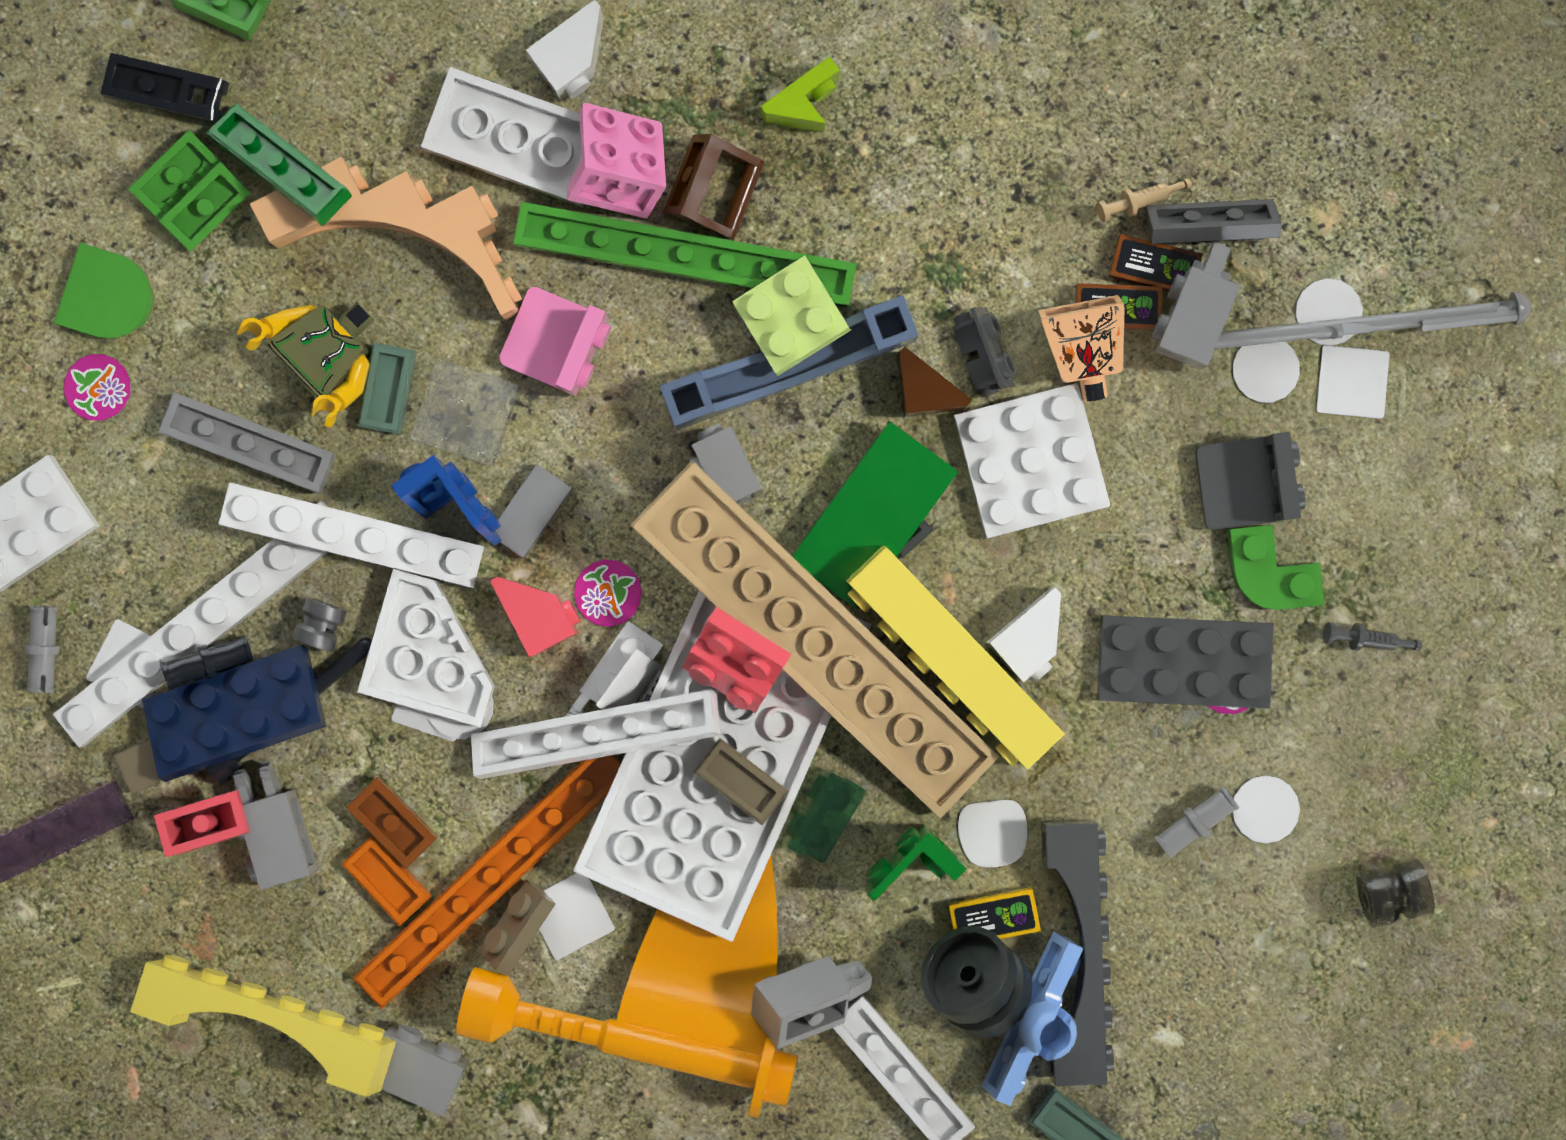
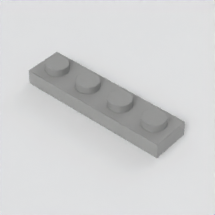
M175 392L172 395L158 431L322 494L337 455Z

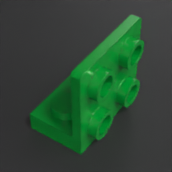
M923 824L918 830L911 826L895 843L898 851L888 861L883 857L880 858L866 873L865 876L868 878V883L865 885L867 896L875 902L919 855L922 862L940 879L947 874L953 881H956L967 868L962 860L926 825Z

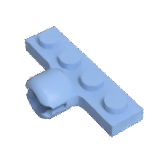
M1054 931L1031 978L1033 982L1031 1002L1023 1018L1006 1032L982 1084V1087L995 1100L1011 1106L1015 1095L1022 1091L1026 1082L1027 1069L1035 1055H1040L1049 1061L1059 1059L1067 1054L1075 1044L1077 1036L1076 1023L1072 1016L1061 1008L1062 994L1069 979L1079 969L1081 963L1080 955L1084 948L1068 937Z

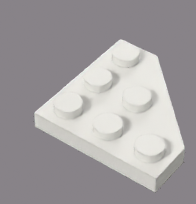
M393 569L357 692L476 727H483L495 685L439 583L436 580Z

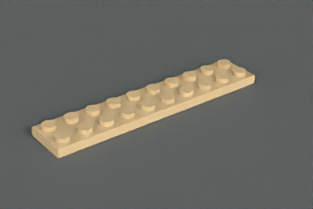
M693 461L678 474L631 524L646 541L717 608L791 653L783 670L940 819L1000 757Z

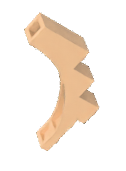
M340 157L320 168L347 187L352 197L323 227L276 190L250 203L268 241L278 249L304 237L329 230L371 227L398 231L433 243L469 266L483 280L500 315L506 321L517 316L519 312L516 302L522 300V297L511 276L503 279L496 265L503 262L492 239L485 242L483 238L497 232L492 219L499 215L488 194L479 196L473 186L428 208L427 205L433 203L434 200L422 179L415 182L406 171L364 193L363 190L369 188V185L357 164L350 167Z

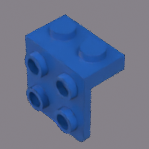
M432 455L423 463H416L407 467L400 474V479L391 485L398 497L425 519L454 499L468 521L481 535L493 545H497L502 541L495 531L501 527V524L487 506H483L475 496L478 491L463 472L460 473L451 461L445 465L435 455Z

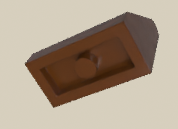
M712 134L693 135L663 214L719 237L734 241L765 162ZM720 156L745 165L722 225L698 213Z

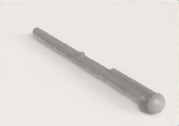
M1511 292L1508 301L1221 332L1215 349L1314 338L1339 339L1344 335L1422 327V331L1503 322H1512L1514 325H1517L1528 318L1531 312V304L1524 294Z

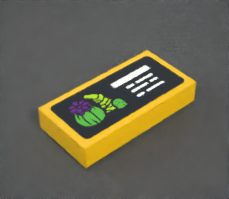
M1031 887L948 903L953 930L965 926H980L993 931L1000 939L1041 931L1034 893Z

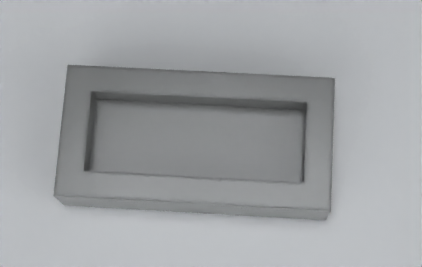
M536 464L498 519L501 527L495 531L502 539L501 543L522 558H526L573 488Z

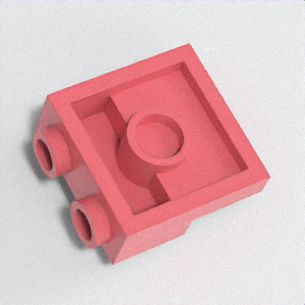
M716 607L707 620L696 643L690 650L682 668L688 671L690 677L697 683L704 686H712L726 695L727 700L734 706L756 713L790 658L791 653Z

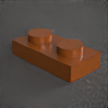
M380 776L376 777L346 807L405 868H408L439 837Z

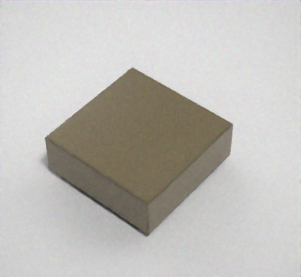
M150 739L114 755L131 794L162 781L157 775Z

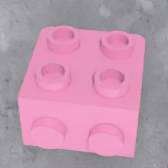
M532 287L526 293L502 349L500 362L505 367L576 396L579 388L585 389L591 379L595 365L591 364V360L596 348L602 350L611 331V325L607 324L609 317L605 311L591 305L587 309L543 289Z

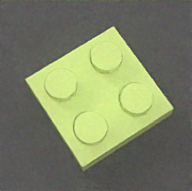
M805 255L732 301L778 376L851 331Z

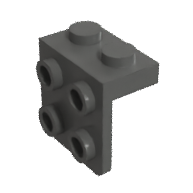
M1290 432L1275 433L1263 438L1206 444L1196 449L1195 456L1204 524L1208 529H1223L1301 518L1300 510L1305 509L1306 503L1305 492L1302 484H1297L1295 467H1298L1300 464V452L1297 442L1291 441Z

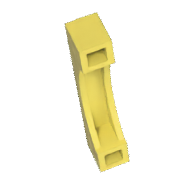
M165 955L164 959L146 962L131 1007V1013L167 1026L187 1022L189 1014L196 1012L230 1013L258 1020L285 1033L307 1049L328 1073L326 1083L364 1097L382 1090L397 1042L385 1037V1030L364 1023L356 1027L345 1023V1016L340 1013L324 1009L320 1010L319 1013L305 1008L306 1002L290 996H281L280 999L266 995L267 988L250 982H242L241 985L229 982L227 981L228 974L215 969L204 968L202 972L190 968V961L182 957Z

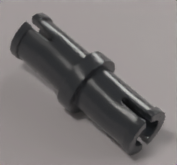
M242 635L240 638L209 648L206 644L197 647V652L168 662H162L160 666L167 686L171 689L176 685L206 676L208 679L216 677V672L247 661H253V656L245 635Z

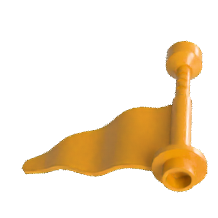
M772 854L769 857L733 942L657 909L631 970L617 1020L610 1018L602 1021L521 1001V995L510 976L474 967L463 994L458 1014L456 1035L492 1043L512 1031L515 1026L596 1046L602 1053L752 1089L753 1095L748 1112L749 1117L759 1118L762 1102L786 1107L798 1055L775 1050L774 1044L751 1015L754 984L767 977L777 975L778 923Z

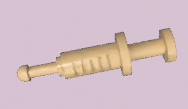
M1185 178L1182 182L1170 186L1160 183L1136 192H1132L1130 189L1122 190L1121 200L1110 204H1106L1104 200L1097 202V214L1102 222L1109 221L1111 214L1125 210L1129 217L1135 216L1139 208L1166 200L1171 192L1183 188L1189 189L1192 186V181Z

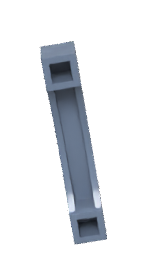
M904 295L864 309L862 312L846 318L845 321L851 331L779 376L774 372L763 352L721 366L697 371L660 385L676 430L678 431L916 342L919 335Z

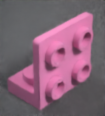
M583 103L580 108L582 160L567 185V200L647 219L666 188L662 124L659 121Z

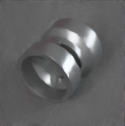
M306 597L302 608L305 614L304 621L296 625L292 638L312 647L333 652L337 642L334 632L337 626L344 623L347 611L329 603Z

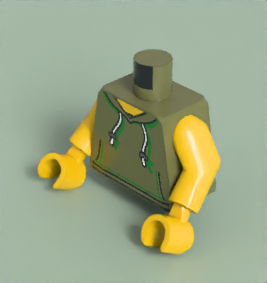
M358 302L340 318L324 305L317 307L310 304L281 310L261 320L248 318L241 323L236 333L237 335L249 331L256 336V338H252L245 347L248 350H256L264 337L269 339L265 345L316 397L312 405L311 416L313 417L320 410L329 412L325 418L324 426L332 427L336 422L338 411L345 410L364 391L370 367L367 358L371 352L357 337L374 319Z

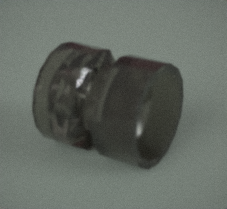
M1417 859L1394 864L1389 873L1383 868H1377L1358 873L1356 876L1360 904L1368 923L1373 928L1397 923L1402 914L1407 919H1414L1433 914L1435 910L1434 895L1429 877L1424 866Z

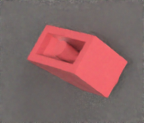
M502 577L490 580L529 657H534L579 634L575 625L580 623L581 620L570 599L563 602L559 595Z
M239 790L154 815L165 857L192 852L250 832Z

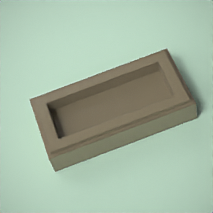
M721 738L718 739L693 772L761 826L788 793L786 788Z

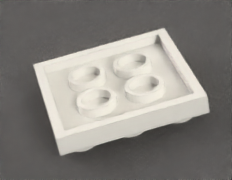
M1078 383L953 416L985 539L1111 506Z

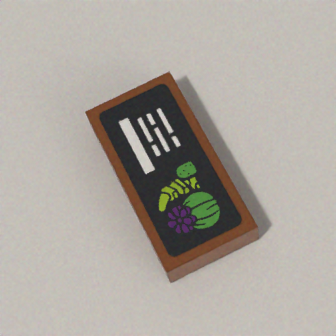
M1120 234L1117 239L1108 277L1142 286L1163 287V291L1169 292L1176 275L1184 276L1194 260L1201 262L1203 254L1161 243L1152 244L1148 240Z
M1077 283L1075 287V303L1119 295L1124 303V330L1153 331L1162 313L1163 287Z

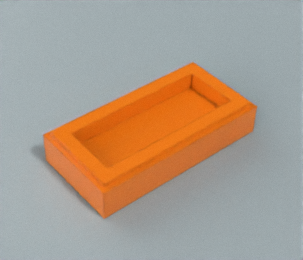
M373 835L341 864L398 926H401L433 896L408 868H405Z

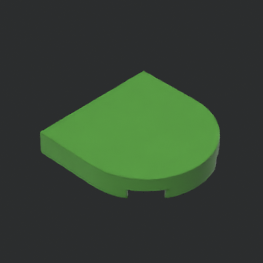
M80 242L54 323L102 339L116 340L134 332L137 328L142 327L152 312L154 293L149 279L142 268L134 261L122 255Z

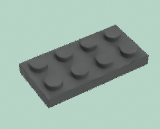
M1101 615L1097 700L1270 709L1274 623Z

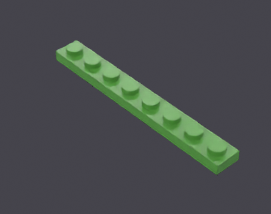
M521 202L513 242L516 247L749 290L805 255L835 305L849 308L857 263Z

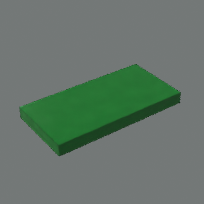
M888 421L791 556L818 582L859 610L860 607L847 595L853 588L846 580L881 546H886L897 557L959 471Z

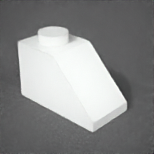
M596 0L590 2L526 49L531 62L560 101L568 95L572 99L582 94L591 85L589 80L595 76L604 18L601 7Z
M1056 587L1048 589L986 642L1019 682H1025L1029 678L1034 683L1053 667L1048 661L1056 655L1061 601V593Z

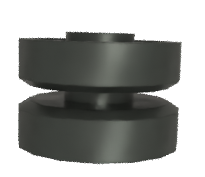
M980 926L959 927L944 934L930 948L922 965L920 979L924 997L932 1007L944 1018L948 1019L960 1032L973 1038H993L1009 1031L1023 1018L1031 1002L1033 982L1028 967L993 931Z

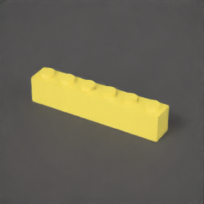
M881 546L846 580L853 588L847 595L864 612L871 607L882 618L877 626L894 644L901 638L912 649L907 657L923 674L931 669L938 676L941 682L936 688L953 705L961 700L971 711L965 718L982 736L990 731L1001 742L995 749L1012 767L1019 761L1028 770L1065 735L886 546Z

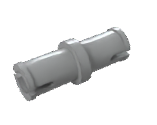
M29 606V644L24 645V653L29 654L26 692L41 693V691H44V693L55 692V655L60 654V645L56 644L58 607Z
M1222 786L1219 791L1193 810L1190 806L1183 811L1185 816L1154 838L1169 858L1172 859L1175 854L1200 836L1203 839L1211 834L1209 830L1240 807Z

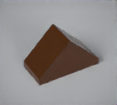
M904 347L901 350L897 361L904 417L963 411L972 401L970 397L909 349Z

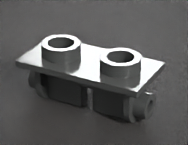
M974 307L970 309L973 318H971L969 312L954 317L956 325L952 328L962 355H967L977 350L980 358L966 363L975 391L980 390L984 398L999 392L996 384H998L1000 389L1015 387L1012 378L1016 375L1015 366L1010 355L1007 352L1003 353L998 340V337L1001 336V329L995 315L992 312L988 313L987 307Z

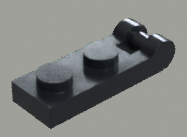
M110 53L100 94L108 99L215 124L222 117L223 111L219 110L222 96H227L230 83L217 77ZM194 89L205 91L202 104L191 102Z

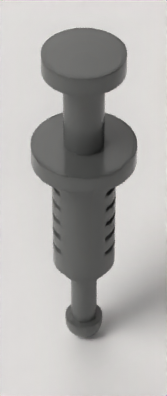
M1327 622L1323 630L1324 643L1332 644L1335 639L1349 641L1350 649L1354 651L1361 650L1362 646L1386 650H1395L1398 646L1413 648V650H1420L1422 648L1420 640H1402L1395 633L1366 630L1361 623H1354L1351 630L1336 629L1335 623Z

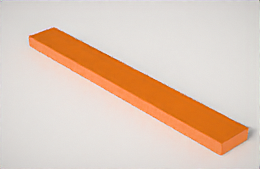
M616 755L583 760L359 971L353 977L355 982L383 1009L607 797L622 763Z

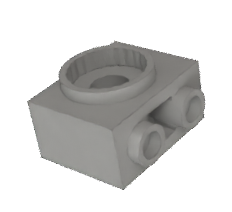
M719 423L697 434L699 441L692 444L697 456L690 459V462L693 461L738 505L763 494L762 488L731 426L722 429Z

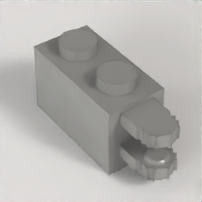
M270 761L261 763L259 768L260 779L267 798L256 800L251 779L244 769L235 771L233 775L236 790H239L250 829L249 833L238 837L241 841H246L250 857L246 858L247 871L251 880L258 882L260 890L303 878L319 871L296 791L293 789L281 792L276 772Z

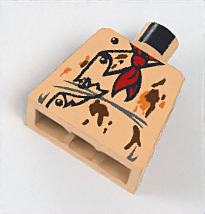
M1119 295L1038 310L1041 324L1063 383L1079 381L1083 401H1097L1106 398L1108 394L1105 376L1123 371L1124 303Z

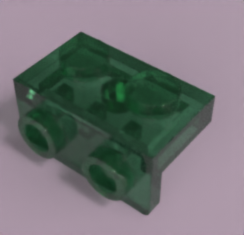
M832 769L828 771L825 777L818 774L806 794L807 797L812 799L804 814L796 811L784 831L786 835L790 836L787 841V847L801 856L805 853L820 863H824L866 793L865 789Z

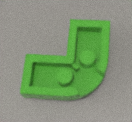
M1273 525L1227 530L1232 577L1236 587L1241 590L1247 599L1269 610L1325 605L1320 563L1277 567Z

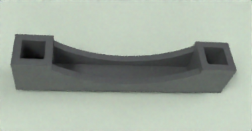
M1093 820L1041 821L1042 864L1047 869L1054 868L1060 876L1074 910L1079 946L1084 948L1080 955L1081 963L1075 995L1068 1012L1076 1023L1077 1036L1075 1044L1063 1057L1050 1061V1078L1055 1086L1106 1085L1107 1071L1114 1070V1054L1112 1045H1106L1105 1028H1112L1111 1003L1104 1002V985H1110L1111 983L1109 959H1103L1102 942L1109 941L1108 917L1101 916V899H1107L1108 885L1106 873H1100L1099 856L1106 855L1104 830H1098V823Z

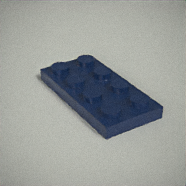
M303 644L218 673L216 677L211 679L206 677L142 700L157 775L164 782L327 727L309 650Z

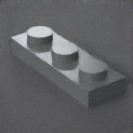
M1274 199L1146 205L1145 221L1152 244L1174 245L1180 242L1205 241L1214 243L1221 240L1248 239L1258 241L1264 238H1280L1282 222Z

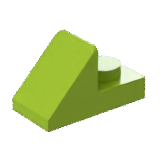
M830 56L761 105V117L769 124L824 132L825 121L810 101L815 99L817 102H820L837 89L835 82L839 80L840 69Z

